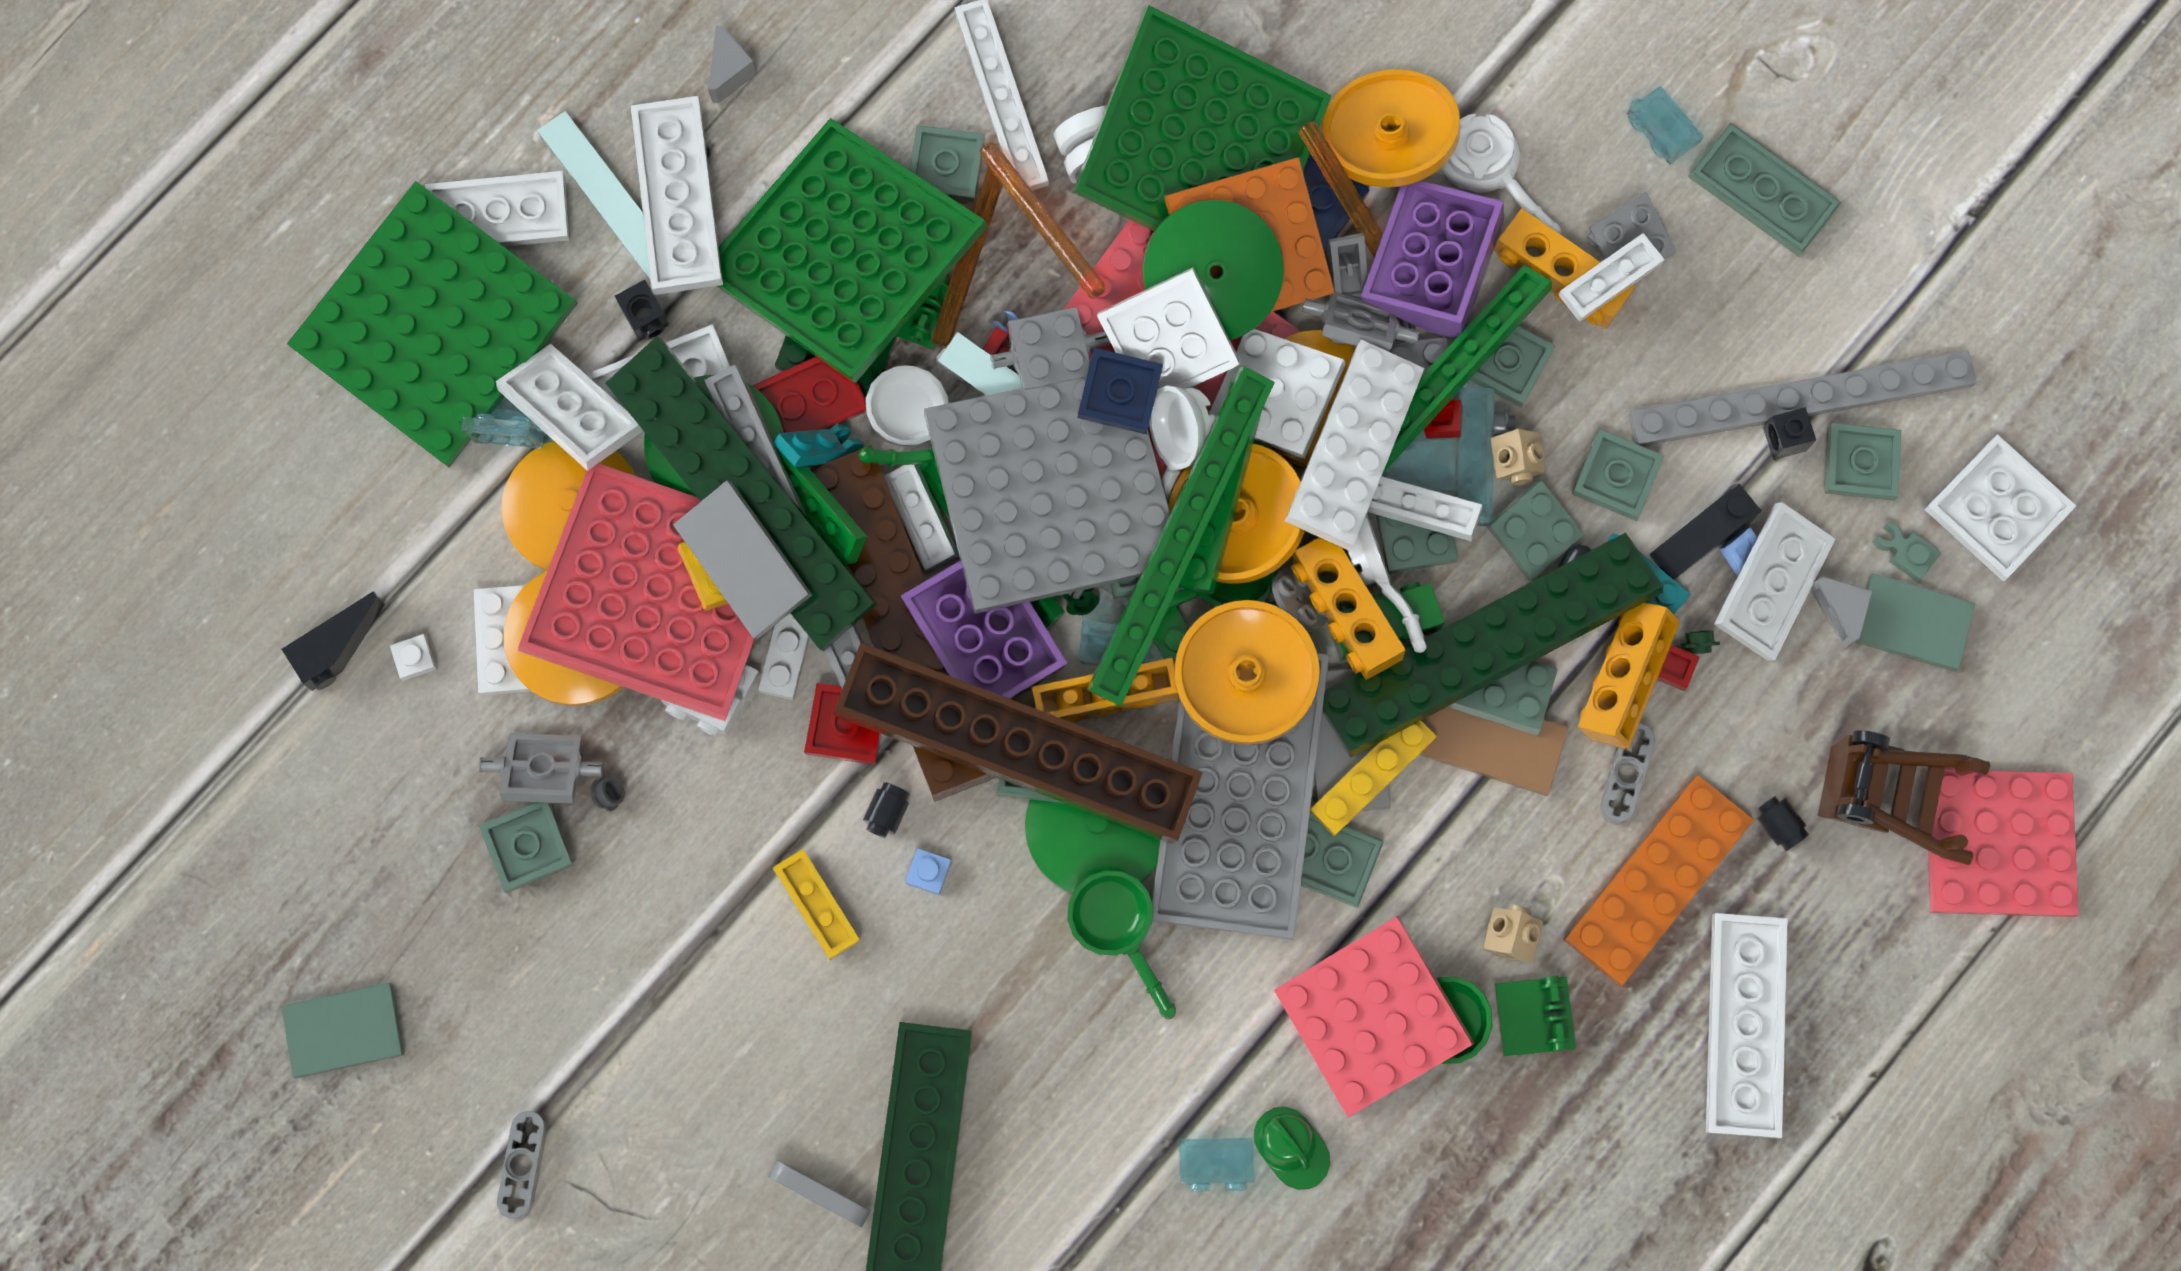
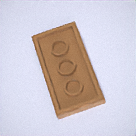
M1446 707L1421 720L1437 738L1420 756L1548 796L1569 727L1544 720L1541 731L1536 736Z

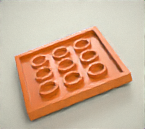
M1299 157L1164 196L1169 215L1175 210L1193 202L1225 200L1250 209L1265 221L1279 243L1284 264L1281 292L1271 312L1303 303L1306 298L1313 300L1335 293ZM1213 265L1210 268V275L1214 279L1222 273L1221 267Z

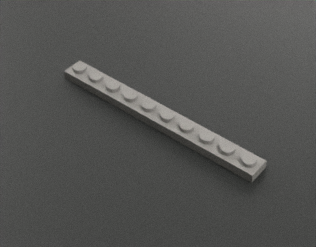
M1969 350L1632 410L1628 416L1635 444L1647 446L1764 425L1774 415L1805 407L1808 416L1970 388L1977 381Z
M734 364L705 379L704 381L715 405L806 515L740 366ZM856 624L825 650L842 689L860 642L864 643Z

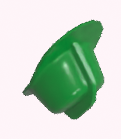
M1274 1107L1258 1119L1254 1129V1144L1275 1175L1286 1186L1297 1190L1311 1189L1319 1185L1327 1176L1330 1167V1154L1324 1141L1309 1121L1300 1112L1289 1107Z

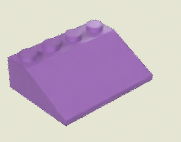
M1422 180L1400 186L1364 286L1361 300L1428 332L1456 339L1469 323L1504 222V201Z
M961 560L900 596L947 674L953 678L1013 699L1059 672L1067 664L1030 602L974 614Z

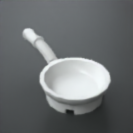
M1470 114L1460 119L1461 130L1458 145L1450 159L1441 167V171L1448 181L1463 191L1473 193L1491 192L1498 188L1506 187L1521 208L1561 234L1559 224L1555 223L1543 212L1542 207L1537 206L1514 179L1521 155L1518 141L1507 124L1490 114H1486V117Z
M896 366L882 372L871 383L866 396V415L873 429L887 442L900 447L917 446L930 440L924 408L948 404V396L941 382L929 371L915 366Z
M1171 385L1157 390L1149 422L1153 444L1159 456L1167 465L1161 482L1168 505L1170 493L1180 470L1190 467L1195 463L1216 419L1215 414H1208L1205 406L1211 404L1200 390L1194 388L1183 389Z
M1366 513L1354 546L1350 551L1348 550L1352 564L1357 568L1358 574L1365 586L1376 583L1382 589L1383 595L1397 607L1403 615L1402 623L1405 624L1414 651L1424 652L1427 646L1419 623V615L1413 613L1403 596L1391 586L1384 558Z

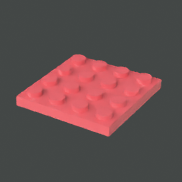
M1944 769L1932 836L1940 841L1959 834L1966 836L1968 844L1963 849L1973 852V860L1970 865L1944 859L1928 851L1930 913L2049 917L2079 916L2073 773L1989 771L1987 775L1971 773L1960 776L1955 770Z
M1399 916L1394 917L1274 989L1347 1117L1475 1044Z

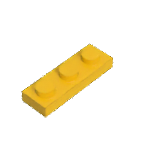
M801 849L773 867L776 875L829 960L834 959L860 942L859 937L804 849Z

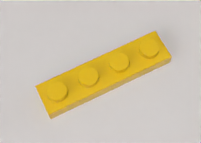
M1419 721L1379 742L1310 809V813L1335 837L1417 758L1437 736L1422 721Z

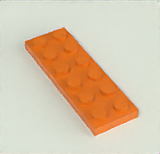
M1696 775L1563 941L1617 985L1623 986L1752 824L1754 819L1699 775Z

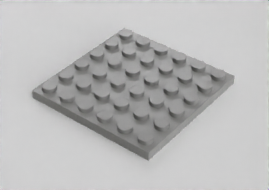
M1087 377L1026 390L1025 388L924 408V416L974 614L1139 578L1149 560L1170 512L1148 431L1146 435L1077 418Z

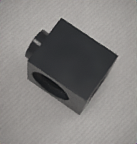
M646 280L614 296L638 341L644 338L652 339L657 337L669 325L665 313ZM642 308L652 310L647 318L639 319L635 317L636 313Z
M1806 407L1774 415L1763 427L1773 460L1806 452L1816 441Z

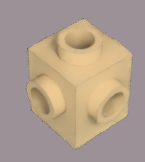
M1516 429L1490 438L1493 452L1492 463L1497 479L1511 481L1512 485H1525L1533 481L1532 477L1546 473L1544 466L1545 453L1541 446L1539 432Z
M1510 904L1508 909L1493 907L1491 919L1487 926L1483 950L1503 959L1533 963L1536 947L1541 937L1543 921L1531 916V910L1523 906Z

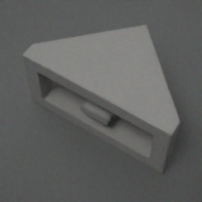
M716 26L708 87L712 103H720L756 75L753 60L723 26Z
M1359 233L1329 239L1325 258L1334 292L1361 299L1368 278L1364 234Z
M1827 577L1818 579L1813 584L1811 592L1845 649L1860 638L1872 591Z

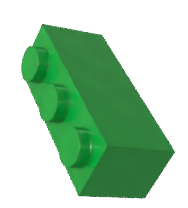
M1414 582L1401 587L1400 594L1409 604L1413 613L1419 615V623L1423 635L1441 630L1445 622L1431 583L1421 586L1420 582ZM1383 593L1373 595L1372 597L1400 642L1410 640L1405 624L1402 623L1403 615ZM1351 603L1337 607L1342 613H1351L1355 610ZM1359 631L1354 635L1361 643H1370L1374 640L1372 635L1366 631ZM1333 639L1340 662L1347 660L1346 655L1348 651L1342 642L1336 643Z

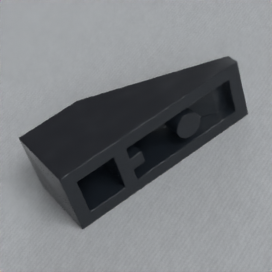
M1738 484L1656 548L1649 556L1662 571L1675 580L1733 537L1740 529L1753 522L1762 510L1744 488Z
M374 591L281 649L303 685L311 691L316 688L317 690L324 689L336 680L335 676L343 672L382 611L385 604Z

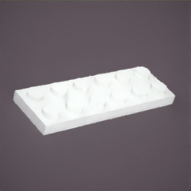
M699 96L632 105V123L651 286L654 295L723 285Z
M1360 339L1289 508L1285 522L1349 551L1352 549L1425 368Z
M1714 913L1712 915L1706 1133L1782 1138L1788 918Z

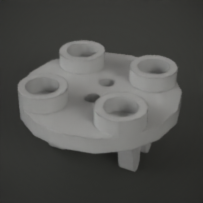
M1290 567L1279 570L1272 578L1273 593L1266 600L1267 603L1271 604L1276 601L1279 608L1297 619L1307 631L1312 632L1322 628L1328 618L1324 612L1319 614L1312 605L1309 597L1312 592L1307 584H1300Z

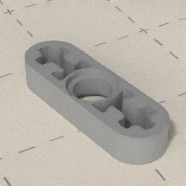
M1639 723L1636 733L1642 734L1641 739L1646 742V745H1641L1638 748L1635 758L1622 756L1623 752L1627 755L1632 752L1633 741L1629 750L1617 747L1600 804L1602 817L1611 824L1619 825L1626 822L1634 814L1655 744L1654 732L1650 727ZM1629 764L1636 769L1637 779L1634 783L1628 784L1620 780L1618 769L1621 765ZM1613 785L1619 790H1613ZM1620 790L1632 791V796L1626 793L1622 799L1621 806L1626 808V812H1621L1618 816L1613 815L1614 809L1609 807V803H1614L1617 800Z
M532 1111L519 1113L513 1119L510 1128L497 1197L499 1212L510 1219H521L527 1216L534 1203L547 1124L540 1114ZM529 1118H533V1124L538 1126L537 1133H531L528 1142L529 1145L536 1144L535 1152L526 1148L515 1149L516 1142L523 1144L525 1142L526 1134L520 1131L521 1123H528ZM521 1154L528 1155L532 1161L530 1172L524 1176H518L512 1169L513 1160ZM509 1179L518 1182L529 1181L528 1189L520 1186L519 1198L524 1199V1206L517 1207L515 1213H512V1206L506 1204V1199L515 1195L516 1186H508Z
M778 1160L768 1176L860 1227L864 1225L870 1213V1210Z

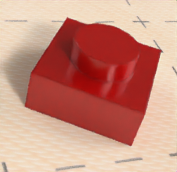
M996 327L982 350L990 355L1010 351L1008 333Z
M1450 400L1424 429L1426 439L1461 437L1463 414L1461 400Z
M1671 645L1657 680L1685 691L1688 688L1700 657Z

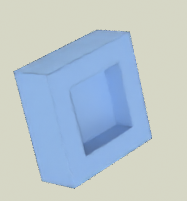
M1751 527L1740 529L1719 548L1737 577L1757 540V536Z
M917 848L905 883L940 895L952 861Z

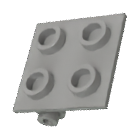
M1647 192L1642 193L1589 227L1590 234L1587 236V241L1593 248L1599 247L1604 259H1607L1642 233L1645 234L1664 259L1676 252Z

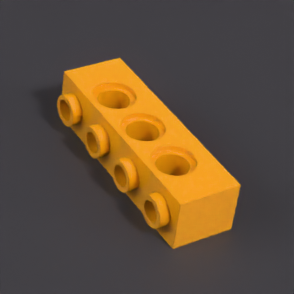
M1523 208L1520 209L1505 229L1494 248V252L1497 253L1499 260L1509 267L1515 266L1518 269L1526 265L1551 280L1553 288L1551 291L1554 293L1555 298L1564 305L1566 304L1559 297L1560 291L1601 263ZM1536 247L1542 255L1533 257L1527 253L1526 248ZM1563 266L1568 269L1570 275L1560 276L1556 273L1554 267ZM1632 285L1585 319L1593 325H1601L1607 329L1630 298L1636 286Z
M1319 537L1295 550L1294 564L1291 565V569L1300 584L1306 583L1312 592L1309 597L1316 611L1319 614L1324 612L1330 622L1328 629L1336 643L1342 642L1348 651L1346 658L1352 670L1356 674L1361 672L1365 680H1368L1402 661L1406 651L1342 547ZM1322 572H1330L1337 580L1329 584L1323 583L1319 580L1318 575ZM1347 601L1354 606L1355 610L1351 613H1342L1337 609L1336 605L1339 602ZM1359 631H1366L1372 635L1374 640L1370 643H1361L1354 635Z
M1643 603L1620 615L1614 639L1606 649L1605 661L1600 673L1593 681L1592 693L1579 717L1578 728L1592 741L1629 750L1680 624V621L1667 607ZM1616 702L1615 706L1609 709L1611 705Z
M1172 658L1141 664L1122 706H1118L1087 691L1094 674L1032 687L1035 709L1069 722H1077L1179 700Z

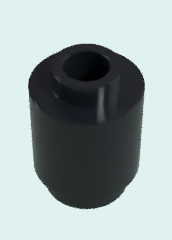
M883 782L881 789H876L864 815L863 821L868 824L866 830L882 838H886L888 833L895 835L908 808L909 802H907L910 793L893 784Z
M1774 796L1758 808L1762 814L1756 819L1777 846L1781 845L1785 851H1788L1809 835L1804 828L1807 826L1786 797L1779 801Z

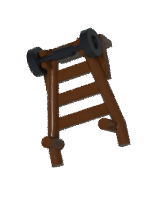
M1865 730L1854 731L1853 735L1844 737L1831 747L1817 816L1882 833H1888L1890 830L1944 859L1966 865L1971 864L1973 852L1963 849L1968 844L1967 837L1959 834L1940 841L1932 836L1944 769L1955 768V772L1960 776L1971 773L1987 775L1990 769L1989 761L1963 754L1904 751V749L1890 746V738L1886 735ZM1889 764L1900 765L1891 814H1888L1881 810L1880 807ZM1917 766H1927L1920 811L1915 828L1906 823L1916 768ZM1864 792H1866L1865 800H1863Z

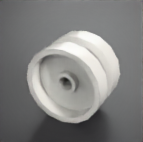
M1107 105L1091 108L1074 115L1057 127L1053 134L1061 155L1067 156L1064 160V165L1072 183L1076 184Z

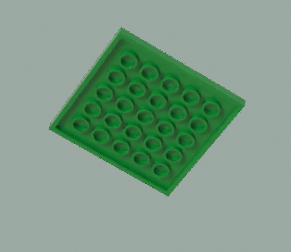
M1148 5L1144 9L1072 193L1155 231L1157 226L1169 215L1164 198L1166 195L1299 157L1303 171L1331 95Z
M830 118L718 247L723 285H718L717 287L850 381L856 383L988 226L984 219Z
M415 181L287 342V345L450 468L505 396L497 389L496 381L523 362L526 363L532 356L541 351L578 302Z

